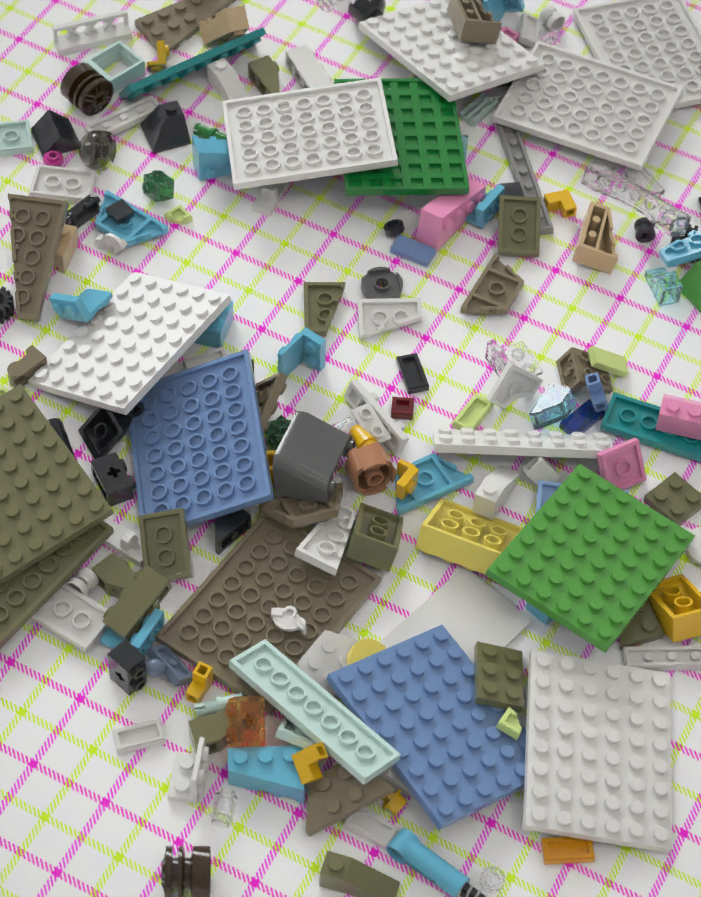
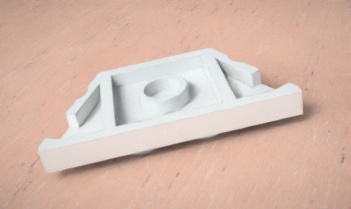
M325 630L296 665L329 694L334 696L336 692L327 682L326 678L329 673L348 666L347 654L350 648L360 640Z

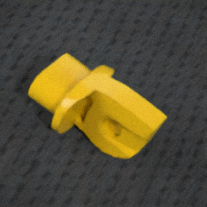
M400 789L381 799L384 801L382 805L384 811L388 809L396 815L407 803L408 800L400 794Z

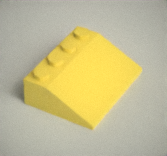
M441 498L422 523L415 548L421 550L424 554L440 557L448 563L464 566L469 571L486 574L490 565L523 527L496 517L493 520L472 512V509Z

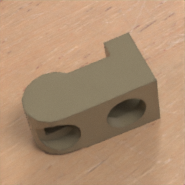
M31 345L26 349V356L8 365L9 383L14 387L19 384L24 386L29 383L28 380L35 372L47 364V357L35 346Z

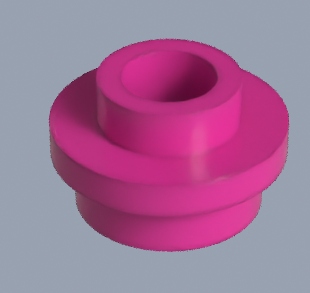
M48 151L43 156L44 164L49 166L61 167L64 160L62 153L59 151Z

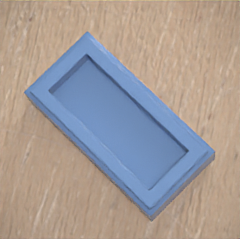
M399 234L390 248V253L428 267L436 255L437 249Z

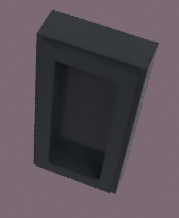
M412 353L397 356L396 363L407 393L413 394L428 391L429 384L418 354Z

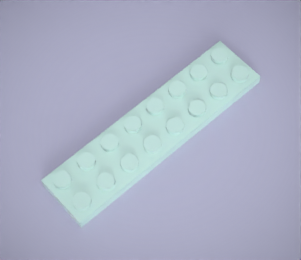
M266 639L229 660L230 669L316 744L323 742L327 753L363 785L400 760L401 754Z

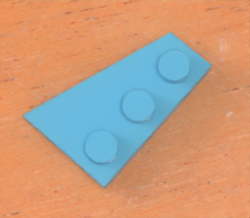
M701 229L698 231L692 230L685 239H677L659 250V257L668 268L701 258Z

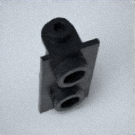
M97 195L86 196L67 211L64 224L75 226L77 229L99 213L100 198Z

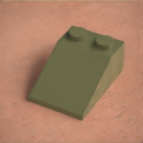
M361 502L345 557L357 563L368 564L376 570L389 572L399 549L404 518Z

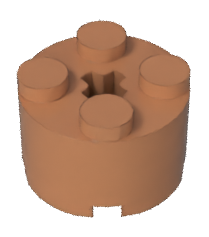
M374 442L359 449L353 448L347 453L348 458L344 467L356 492H362L366 496L375 495L387 489L386 484L390 480L392 483L395 480L396 469L386 450L379 442Z

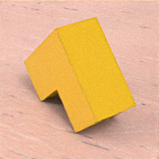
M568 189L544 194V202L548 211L559 209L563 218L576 216L577 206Z
M200 661L192 672V682L185 692L187 701L196 704L202 702L213 683L212 666Z
M323 742L313 744L291 755L302 785L312 783L323 777L317 763L329 757Z

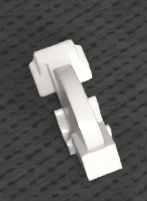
M101 233L95 239V245L98 248L103 249L105 247L112 255H116L128 245L124 238L120 239L112 233H106L105 235Z
M294 606L271 608V618L276 627L287 632L299 630L304 636L307 634L306 620L297 614Z

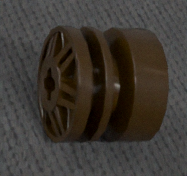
M79 63L70 68L61 81L60 91L69 102L74 104L86 116H94L103 111L110 103L114 88L113 84L103 75L99 74L91 65Z
M166 846L161 867V886L163 887L165 897H173V889H178V897H184L185 889H190L191 897H210L211 846H193L191 858H186L184 846H179L178 857H174L173 846Z

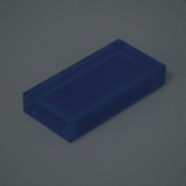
M588 399L563 419L559 424V428L567 434L572 432L584 433L604 417L605 411L595 412L592 401Z

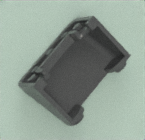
M296 411L273 458L275 496L328 503L331 495L335 494L337 482L334 481L333 474L341 457H347V453L355 448V440H352L351 435L308 412Z

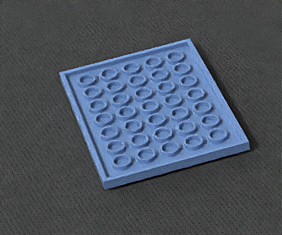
M248 349L162 377L140 400L144 405V411L141 415L131 418L132 422L129 426L139 515L184 508L187 527L274 499L251 355Z
M443 625L328 674L327 682L348 710L401 754L400 760L391 767L439 831L524 789L526 729L520 722L522 730L518 739L515 740L496 728L506 712L505 709L475 703L474 664Z

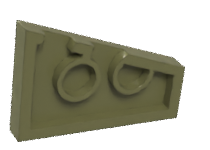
M304 282V328L310 329L321 337H326L344 293L346 282Z

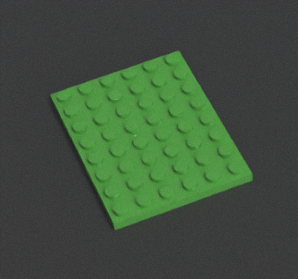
M579 464L490 565L485 575L606 653L693 542L695 535Z

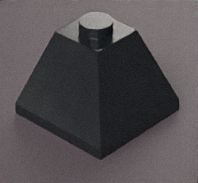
M177 100L158 105L140 124L153 154L191 144L185 116Z
M98 407L78 429V432L93 458L96 459L107 455L127 433L132 419L127 415Z

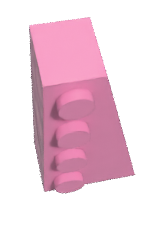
M468 177L469 194L439 195L421 208L416 241L437 249V252L466 222V217L472 213L477 204L486 198V185Z

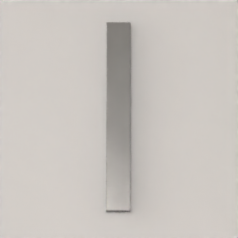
M495 123L514 181L520 182L525 197H541L540 235L553 234L554 228L520 131Z

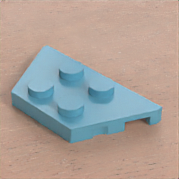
M108 190L105 191L103 203L100 205L99 214L95 220V228L104 234H115L120 239L124 238L128 243L125 247H130L168 233L167 225L127 201L125 202L134 210L135 216L117 225L108 216L105 208L122 198Z
M434 453L412 462L419 469L417 486L414 492L407 494L403 500L396 497L398 516L403 515L474 482V476L470 473L466 475L457 470L456 465L444 461L442 457ZM396 474V478H395V491H396V483H397V481L401 478V477L398 476L397 474Z

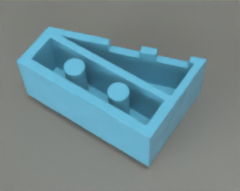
M192 135L193 165L199 181L231 175L227 140L216 139V136H210L209 139H199L198 136Z
M296 745L227 748L228 784L257 792L261 790L273 793L274 796L279 798L284 796L296 799V802L304 804V785L301 783L291 755L303 750L302 747Z

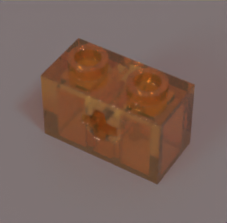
M235 696L229 698L225 706V714L229 722V727L226 730V740L229 742V748L265 747L264 696ZM242 719L243 721H247V726L246 724H242Z

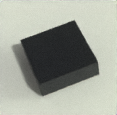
M123 199L105 208L108 216L117 225L135 216L134 210Z

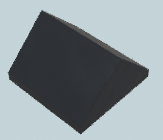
M49 109L31 128L42 158L48 151H59L63 154L81 149V144L69 118Z

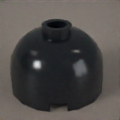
M356 0L354 4L350 2L348 13L358 22L384 14L386 1Z

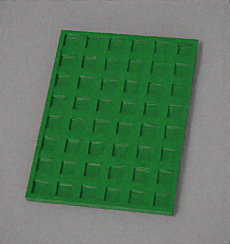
M381 78L398 166L343 174L345 196L469 194L470 188L456 101H447L420 78ZM334 79V84L366 79Z

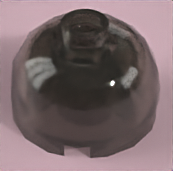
M93 130L82 137L78 145L80 160L86 167L97 171H105L109 168L105 167L109 161L113 163L116 155V141L112 140L110 135L113 134L111 132Z

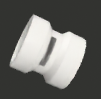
M553 5L546 6L539 15V19L544 24H547V27L552 32L560 30L565 24V17L558 13Z
M81 567L77 571L76 577L71 578L66 585L87 596L89 589H93L99 583V579L91 569Z

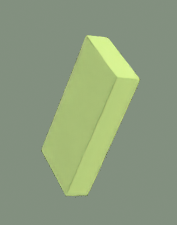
M593 345L588 349L592 367L623 378L629 374L624 356Z
M475 393L452 421V427L457 430H461L464 427L476 430L493 409L494 403Z

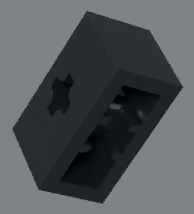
M116 452L90 461L92 475L110 507L134 499L133 489L136 488L135 481L132 476L127 475L126 463L124 459H119Z
M124 639L107 653L110 679L130 696L135 691H140L146 685L145 656Z

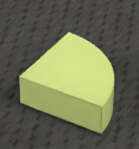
M181 204L164 213V219L174 224H187L193 221V216Z
M508 707L496 728L515 740L518 739L522 730V726L517 718L518 715L513 709Z

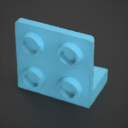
M497 184L493 190L485 193L486 198L479 202L472 213L466 217L467 222L483 229L499 211L500 195H505V187Z
M306 327L300 333H296L292 340L278 351V373L282 372L288 376L302 362L320 372L325 368L326 340Z
M155 608L151 615L146 616L142 627L132 636L129 642L144 656L154 644L156 634L165 625L164 612ZM108 629L100 638V643L111 649L123 641Z

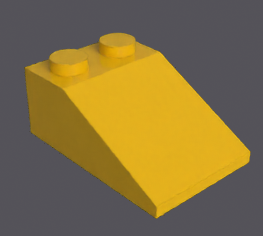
M683 574L664 578L648 598V601L665 635L672 642H681L688 638L701 636V592Z

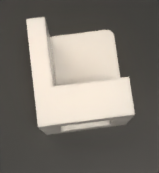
M533 456L522 467L525 474L537 485L538 480L556 482L561 477L556 468L541 456Z

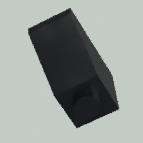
M245 509L215 518V553L218 555L251 529V514Z

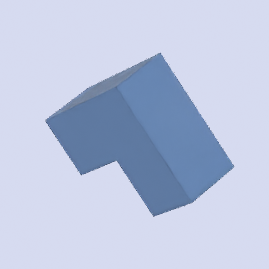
M598 372L585 375L595 412L609 409Z

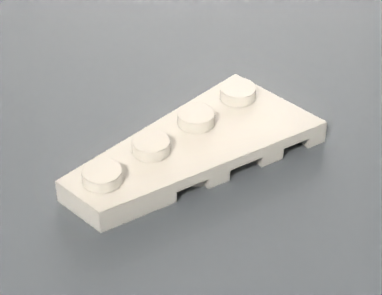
M341 503L338 517L331 518L325 522L320 521L296 548L294 556L336 576L357 511Z

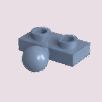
M163 644L149 648L146 655L151 660L146 663L145 672L149 677L158 678L164 674L175 687L192 682V672L169 647Z

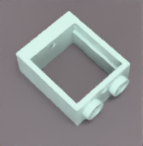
M120 40L83 61V63L91 65L99 74L103 75L113 84V94L145 76L144 59L135 54L129 46H126ZM118 60L123 61L129 67L113 77L103 70Z

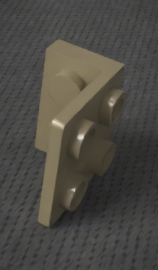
M571 347L556 361L564 396L572 397L584 385L587 386L585 375L595 372L599 374L604 391L609 394L613 391L609 372L592 367L588 352Z

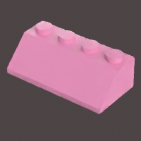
M663 394L655 430L701 440V402Z

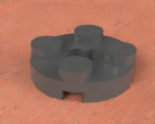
M387 267L372 268L361 279V292L367 299L400 298L403 291L402 277L397 272L396 274L391 272L390 268ZM380 283H383V286H386V287H383V288H382V287H379V284H380Z

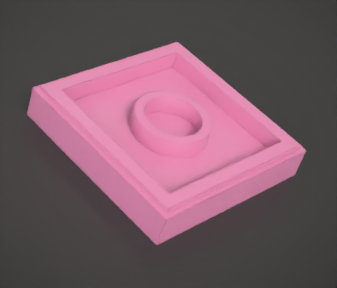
M632 438L596 453L601 477L621 490L647 480L638 439Z

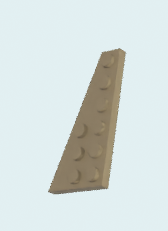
M8 193L12 261L14 262L13 275L16 286V316L22 320L39 322L69 203L63 200Z
M282 372L256 383L263 434L267 432L270 426L268 422L270 416L278 408L277 400L279 395L281 396L287 387L285 382L288 376Z

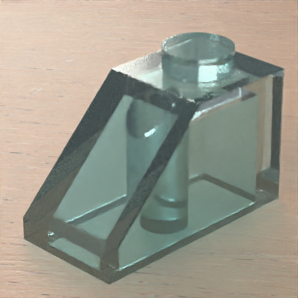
M548 384L529 413L534 429L539 430L568 418L577 404L572 387Z

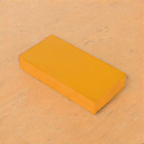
M572 837L541 838L544 865L590 863L595 861L593 841Z

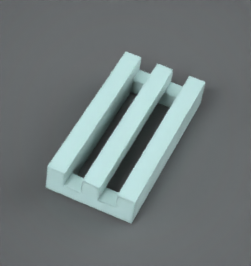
M483 92L460 112L459 118L475 127L498 107L499 101H493V97H486V93Z

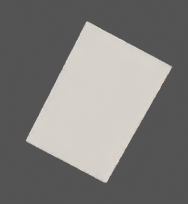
M463 567L386 635L380 643L389 648L443 625L474 664V646L477 641L507 647L532 623V620L472 571Z

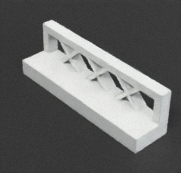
M126 9L52 26L53 43L59 56L116 43L119 40L133 39ZM123 17L122 22H113L116 18ZM98 22H105L102 26L95 27ZM80 26H86L83 31H76ZM68 31L65 35L58 36L57 32Z

